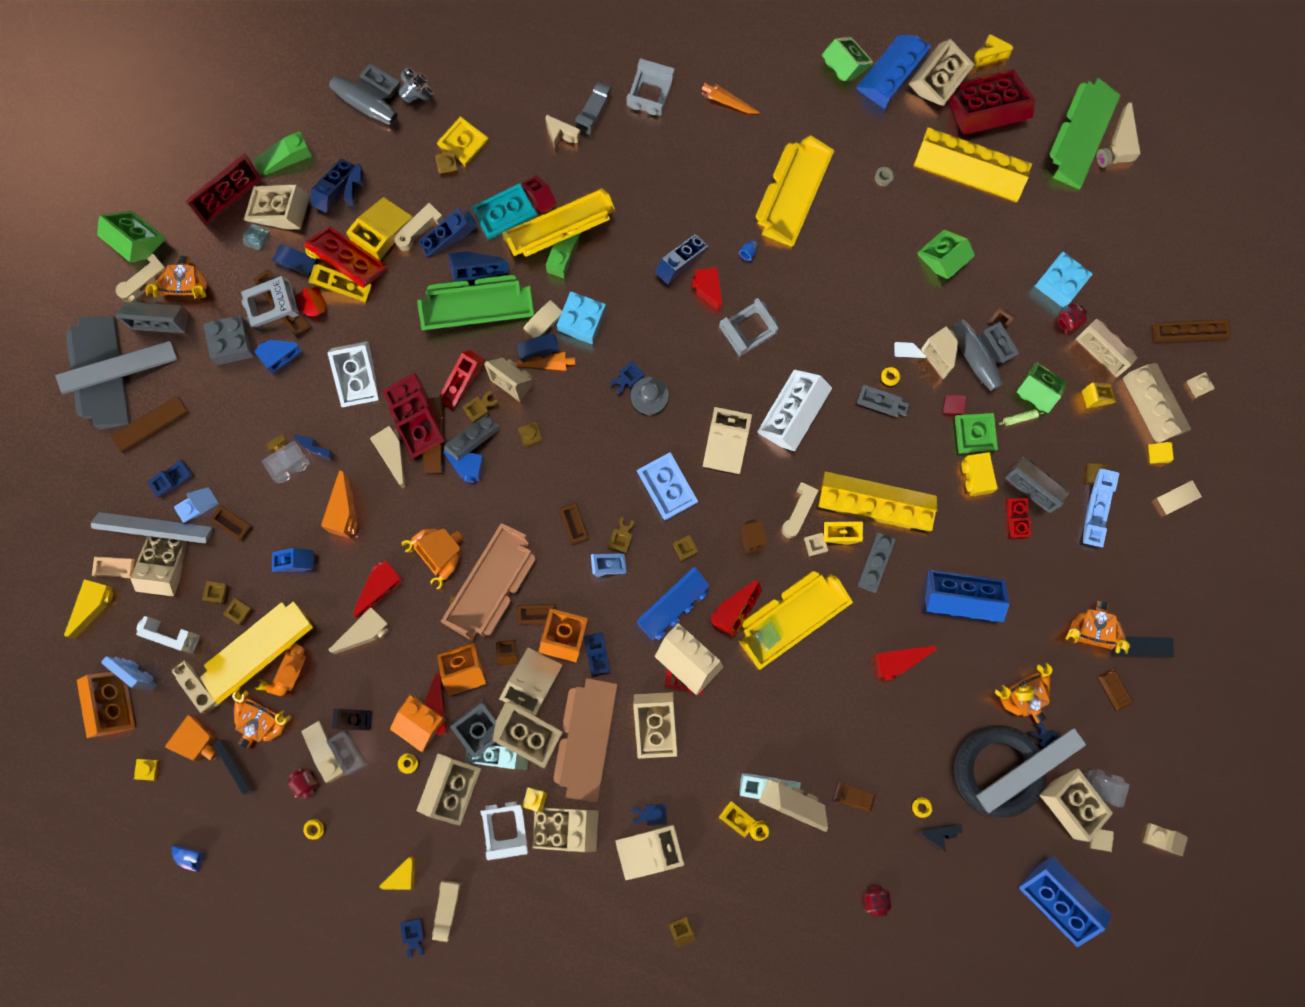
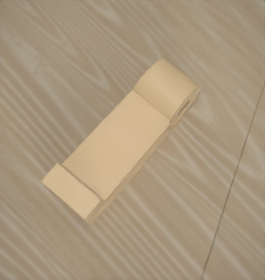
M428 203L395 235V243L402 251L410 250L413 247V242L435 222L439 225L444 220L443 216Z
M154 254L147 258L150 261L147 266L127 282H121L117 285L116 294L123 301L132 302L146 292L145 287L149 284H154L166 270Z
M803 482L800 483L796 491L801 494L790 519L783 524L781 529L782 534L786 538H793L798 534L819 491Z
M184 660L172 669L176 680L200 713L207 715L220 705L213 700L205 685L188 662Z
M441 882L432 940L449 941L462 883Z

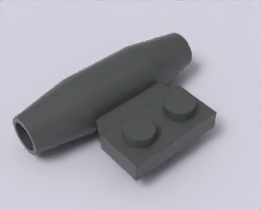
M369 64L360 74L358 83L338 75L331 79L329 87L346 103L373 119L388 125L395 123L398 113L384 100L391 98L400 87V81L372 64Z
M961 320L953 325L951 328L956 334L959 348L979 379L990 391L1004 384L996 363L1003 364L1016 357L1019 352L1002 324L998 322L985 329L980 336L965 320Z

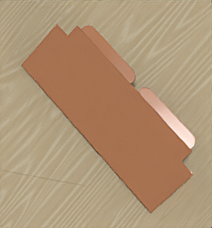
M502 523L500 524L442 618V624L471 641L477 633L484 637L493 633L511 602L509 598L511 592L515 593L518 591L536 561L533 552L528 549L532 542L527 535Z
M586 678L584 688L576 686V688H572L568 692L562 727L563 731L568 733V737L560 741L554 773V782L559 784V786L567 787L566 798L598 802L617 684Z

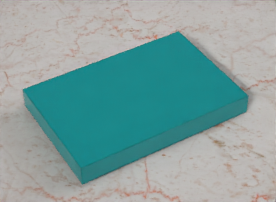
M521 183L471 207L488 240L510 228L537 217V213Z

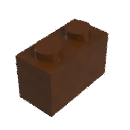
M756 519L746 521L740 531L745 552L751 553L765 549L768 542L762 521L757 522Z

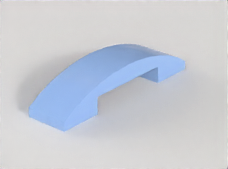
M1099 469L1086 514L1083 543L1098 547H1103L1107 532L1105 526L1112 495L1117 487L1118 472Z

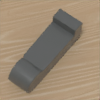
M600 81L596 84L581 114H578L575 119L576 128L591 135L608 102L612 91L611 86Z

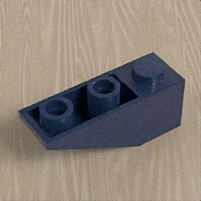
M341 158L311 188V205L327 213L337 203L356 165Z
M457 208L418 243L426 256L430 257L464 238L478 225L469 211Z
M694 234L664 256L655 273L667 284L671 283L708 248V245Z

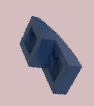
M357 164L348 178L344 192V200L347 206H355L356 189H363L364 170L361 164Z
M280 244L272 261L308 277L316 259Z
M549 334L524 341L517 345L519 359L524 363L539 354L545 358L559 350L556 336Z
M295 434L294 438L306 450L320 458L333 461L334 453L331 450L317 447L318 442L314 438Z
M179 460L168 470L160 471L147 483L159 498L174 490L194 475L185 461Z
M603 632L584 636L591 676L596 677L610 674Z

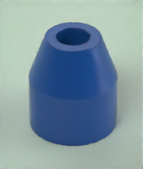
M753 240L747 242L740 249V256L750 261L757 252L758 244Z

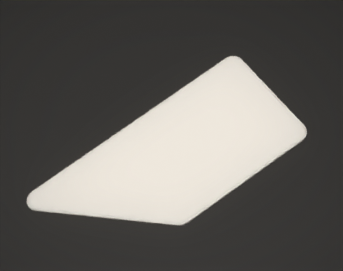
M895 342V357H926L914 343Z

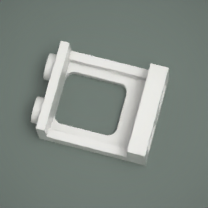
M146 616L143 617V620L139 621L136 635L184 652L194 653L200 635L181 629L176 640L156 633L161 621Z
M517 801L505 803L503 808H497V804L485 806V810L481 811V815L483 816L487 860L528 854L522 805H517ZM514 811L518 836L514 839L496 841L494 838L492 814Z

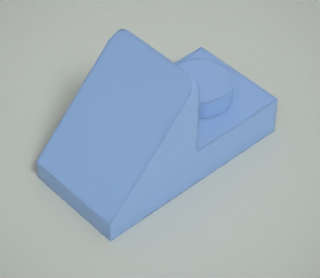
M207 487L187 493L188 498L174 506L182 522L188 523L219 503L210 488Z
M624 554L591 555L593 574L596 577L606 574L627 573Z

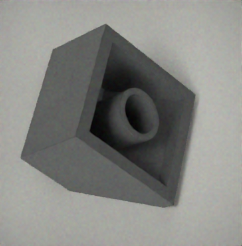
M482 699L450 723V728L471 756L475 758L495 743L493 735L497 718Z

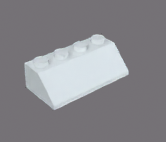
M794 370L757 433L782 448L795 451L832 387L820 375Z

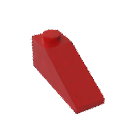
M472 350L461 353L439 396L443 398V405L451 410L456 408L479 374L486 359Z
M381 561L373 567L374 571L370 573L353 611L355 617L360 618L370 607L372 608L404 581L387 561Z
M754 580L721 603L718 609L712 613L711 622L715 630L735 638L762 592L758 580Z
M936 646L876 654L878 678L884 677L885 681L895 680L896 676L904 673L934 652Z
M436 673L424 704L446 719L443 682L440 673ZM446 720L436 734L447 733Z

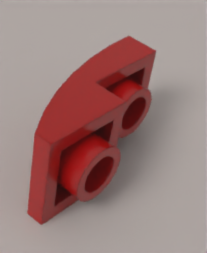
M1007 498L1010 536L1031 537L1028 498Z

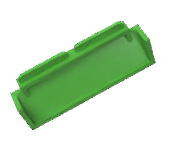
M1097 78L1094 84L1088 81L1087 84L1081 83L1067 112V117L1071 121L1070 123L1064 122L1050 152V157L1054 159L1053 163L1060 165L1053 178L1077 189L1082 187L1120 98L1118 92L1099 78Z
M514 275L477 279L475 286L470 287L467 281L429 285L427 292H425L426 300H417L421 330L534 316L530 286L520 288L519 281L516 280Z

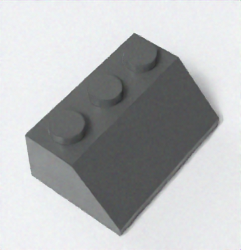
M133 300V302H125L118 311L116 318L129 329L185 333L188 311L179 303L166 305L158 301L145 303L141 300Z
M1022 457L1004 477L1049 513L1061 507L1069 493L1065 490L1066 488L1063 484L1052 480L1046 471L1038 469L1029 458Z

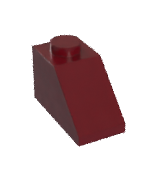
M537 175L521 184L535 208L541 213L548 212L553 206L557 205L549 186Z

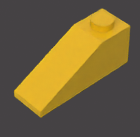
M319 264L314 265L308 283L366 302L371 288V284L362 288L344 274Z
M84 579L64 636L75 639L111 602L113 588Z

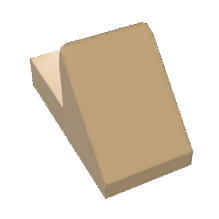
M548 115L546 116V126L554 148H556L561 137L567 142L573 141L578 144L581 138L580 129Z
M1148 823L1143 843L1183 856L1188 837L1177 831H1171Z

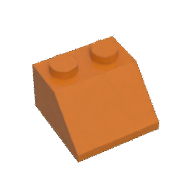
M550 608L538 653L577 662L588 618Z
M474 643L437 655L441 680L448 696L486 684L483 668Z
M410 695L398 711L390 730L423 752L446 719L419 699Z

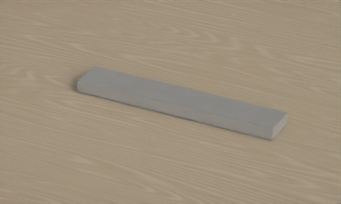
M168 341L55 375L63 395L176 361L177 358L171 342Z
M98 512L91 522V528L199 543H207L213 533L212 527L101 512Z
M1072 728L977 794L976 797L987 813H990L1086 746L1075 728Z

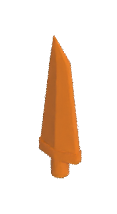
M705 83L702 90L709 93L708 98L748 114L760 113L717 84L712 87Z
M566 352L550 354L545 358L535 356L524 363L518 360L515 364L517 367L566 371V365H576L575 357H566Z

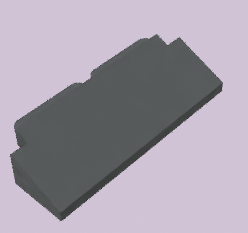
M114 316L78 317L79 326H70L71 330L66 332L70 368L72 370L120 356ZM124 377L74 391L77 415L85 419L92 418L93 426L99 430L130 424Z

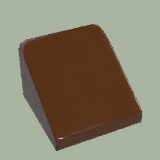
M1000 306L988 323L993 326L1000 322L1006 330L1015 316Z
M515 640L496 642L499 666L518 663Z

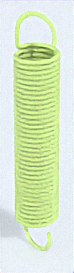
M1034 409L1009 416L1000 423L1007 426L1039 417V410Z

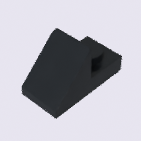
M333 709L332 729L370 730L371 710Z
M952 824L918 830L919 835L946 852L943 836L946 839L958 837L957 833H963L961 824Z

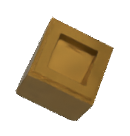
M687 917L668 924L677 947L696 940Z

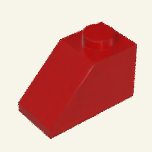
M718 269L695 270L694 277H691L692 288H696L697 295L713 307L721 309L722 299Z

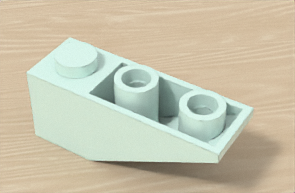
M492 745L475 758L467 750L465 758L466 763L527 770L529 761L506 747Z
M742 772L739 794L740 796L760 799L768 779L776 782L778 778ZM779 779L788 783L787 788L792 789V786L800 789L801 782Z

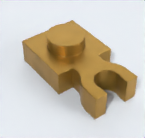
M491 391L485 393L483 399L480 400L477 396L462 406L473 424L489 413L488 407H494L499 404L496 399L492 402L488 401V398L492 396Z
M620 517V529L614 528L608 548L627 554L633 534L628 532L633 528L635 521L631 520L629 526H624V517Z

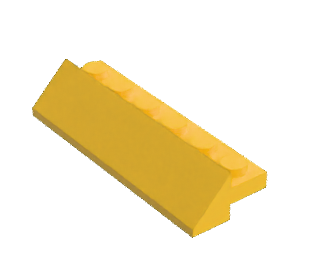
M928 128L914 166L1018 202L1028 180L1032 164Z
M825 471L818 507L876 522L931 532L937 511V496Z

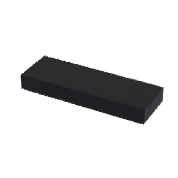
M1125 637L1130 645L1127 654L1124 649H1120L1119 653H1116V647L1113 648L1114 656L1174 657L1173 638Z
M218 740L213 743L241 793L246 795L255 791L225 740Z

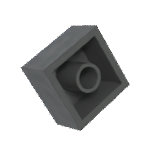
M241 315L203 324L209 356L216 365L254 357L247 322Z

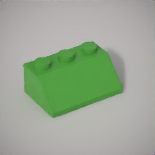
M133 211L99 215L97 236L129 262L147 259L165 240V236Z

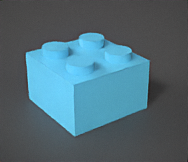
M1062 252L1035 287L1065 308L1092 276V273Z
M570 291L557 323L558 332L593 345L606 313V304Z

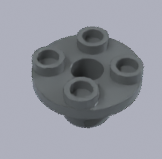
M406 67L401 72L404 85L399 89V95L404 101L411 103L418 98L428 100L434 94L433 90L426 83L427 78L422 73L417 74L410 67Z
M654 377L640 379L631 390L633 406L639 412L649 416L662 411L668 402L667 387L661 380Z

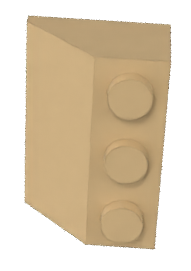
M949 39L936 47L909 82V85L920 97L942 106L975 64Z
M1097 318L1076 338L1116 378L1138 358L1131 348L1126 347L1121 342V339L1116 334L1110 332L1106 324Z
M679 623L664 637L655 655V658L695 695H698L723 669L721 661Z
M505 703L496 720L493 741L545 768L562 731L513 704Z
M438 753L416 811L431 818L460 826L481 768Z
M1075 769L1051 781L1040 794L1073 839L1090 842L1113 814L1079 769Z
M768 779L759 800L760 803L827 832L828 824L825 805L818 802V797L809 793L805 796L803 795V790L792 786V789L787 788L788 783L777 779L774 782Z

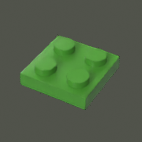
M994 413L955 416L958 454L996 452L998 450Z

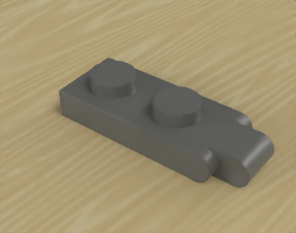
M864 384L857 401L859 405L895 417H899V414L907 416L910 404L903 402L904 398Z

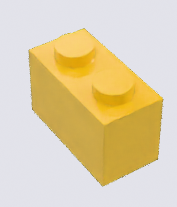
M990 452L969 455L963 459L962 471L966 473V489L970 492L971 496L993 493L998 489Z

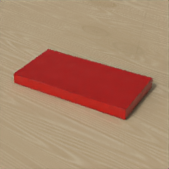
M327 226L305 241L304 247L362 288H365L387 270L388 266L331 226Z

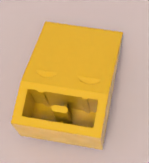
M383 197L359 216L346 233L353 243L381 261L394 244L395 235L413 217Z

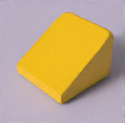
M1172 442L1148 445L1150 464L1170 463L1173 461Z

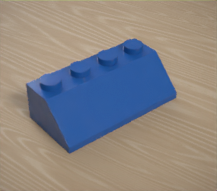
M898 35L856 89L886 109L927 58L931 46L918 36Z
M693 567L637 620V625L652 641L655 639L659 641L667 633L665 629L670 625L674 627L681 620L679 616L682 613L688 614L695 607L693 603L698 598L703 600L709 594L707 591L710 587L700 572Z
M935 570L928 571L925 597L926 611L973 619H984L993 622H1004L1010 604L1005 580Z
M1053 856L1040 864L1019 886V889L1077 947L1106 930L1112 916Z

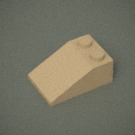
M297 185L254 186L244 220L283 229H301L310 195Z
M498 358L487 361L484 364L490 380L519 402L534 385L531 379L532 376L525 370L520 371L517 369V365L510 359Z
M673 692L634 694L633 705L638 759L677 756Z

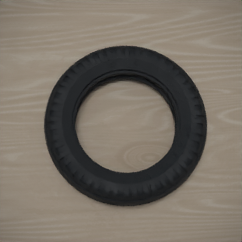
M1005 725L987 726L972 733L960 746L954 764L956 784L963 798L977 811L996 818L1014 817L1026 812L1038 801L1040 794L1044 790L1047 774H1044L990 813H987L976 797L982 791L974 778L973 768L975 759L983 748L993 743H1004L1012 746L1021 754L1024 761L1041 750L1027 734L1016 728Z

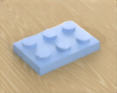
M671 453L637 470L664 521L698 503Z
M106 656L101 662L131 688L153 691L157 686L152 681L154 678L145 671L142 673L138 670L139 665L130 659L128 661L117 656L114 658Z

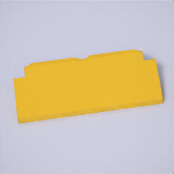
M813 136L803 139L801 144L789 143L786 145L773 175L776 182L768 186L756 214L757 224L764 226L761 235L788 246H794L834 153L832 148Z
M601 188L502 232L514 256L523 252L526 257L610 220L608 214L615 212V208L609 193Z
M812 571L783 591L781 600L773 599L745 619L741 628L745 636L739 639L738 642L759 670L853 603L837 577L830 574L824 578L820 573Z
M294 601L287 607L281 602L204 665L207 672L199 678L213 700L220 704L313 627L306 614Z

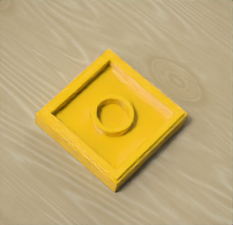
M460 116L437 144L446 152L453 151L455 159L466 167L489 141V138Z

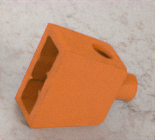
M188 715L165 746L167 749L193 761H199L202 756L212 761L218 754L217 750L211 746L216 737L193 715Z

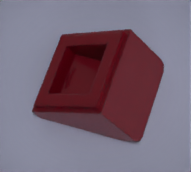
M945 395L943 414L963 415L967 396Z

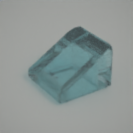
M251 224L243 234L244 245L260 250L269 230Z
M771 623L755 633V636L765 650H769L781 640V637Z

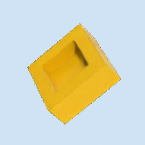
M136 759L134 779L157 780L159 760Z
M527 788L522 807L542 813L548 793Z

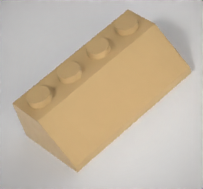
M1157 363L1140 367L1122 378L1156 444L1191 430Z

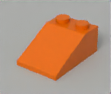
M339 470L321 526L329 533L352 538V534L355 535L358 523H356L357 517L351 479L343 471Z

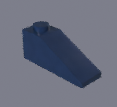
M468 251L449 253V271L453 282L508 276L509 260L507 258Z

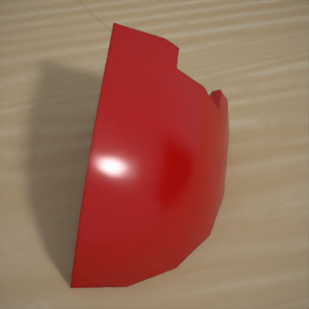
M318 287L305 288L295 296L298 307L308 316L320 315L326 308L324 298Z

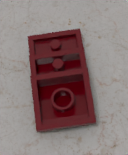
M416 373L382 390L390 406L388 409L396 423L394 426L411 459L445 442L434 410Z

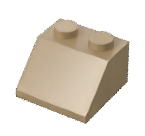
M947 326L928 338L921 349L943 379L954 368L958 344L956 334L949 330Z

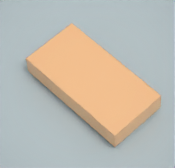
M94 557L92 576L131 579L135 559Z

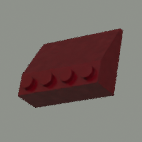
M1015 69L962 81L949 97L956 122L963 134L1032 119L1034 115L1035 99Z
M244 153L195 194L191 195L185 203L206 225L262 178L249 157Z

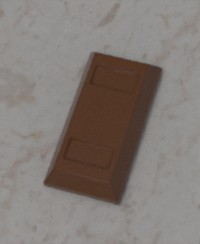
M577 502L559 508L570 543L574 544L588 539L589 536Z
M221 504L209 519L239 541L242 540L251 528L250 524Z
M556 604L517 605V624H546L550 608L556 610Z
M1115 668L1098 676L1117 712L1134 703Z
M838 781L833 801L871 812L876 793Z

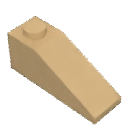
M1128 103L1123 109L1109 146L1113 156L1112 163L1133 162L1140 155L1132 103Z
M388 426L370 437V440L403 489L406 487L403 447L399 441L401 437L396 429L392 430Z
M370 607L329 651L337 654L378 638H383L388 633V628L391 625Z
M320 721L301 731L313 760L326 783H331L348 773Z

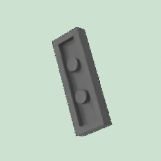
M486 414L444 445L445 451L459 461L500 430V425Z
M878 532L876 533L857 587L873 593L877 592L896 539Z

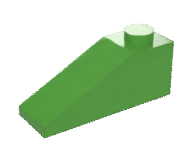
M299 131L282 138L256 157L254 163L259 175L262 177L312 157L303 135Z
M582 232L554 244L546 263L547 273L565 278Z

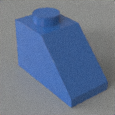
M268 340L259 344L254 352L268 370L274 373L302 352V350L295 342Z
M444 449V454L459 476L463 478V481L474 483L475 480L480 481L484 463L482 455L468 453L457 461Z
M290 548L272 552L273 572L307 571L313 569L315 562L314 550Z

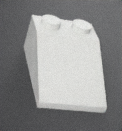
M369 342L331 348L328 351V356L341 407L379 400Z

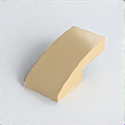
M550 300L529 320L523 329L533 338L543 336L559 320L562 310Z
M1192 480L1157 499L1167 515L1202 496Z

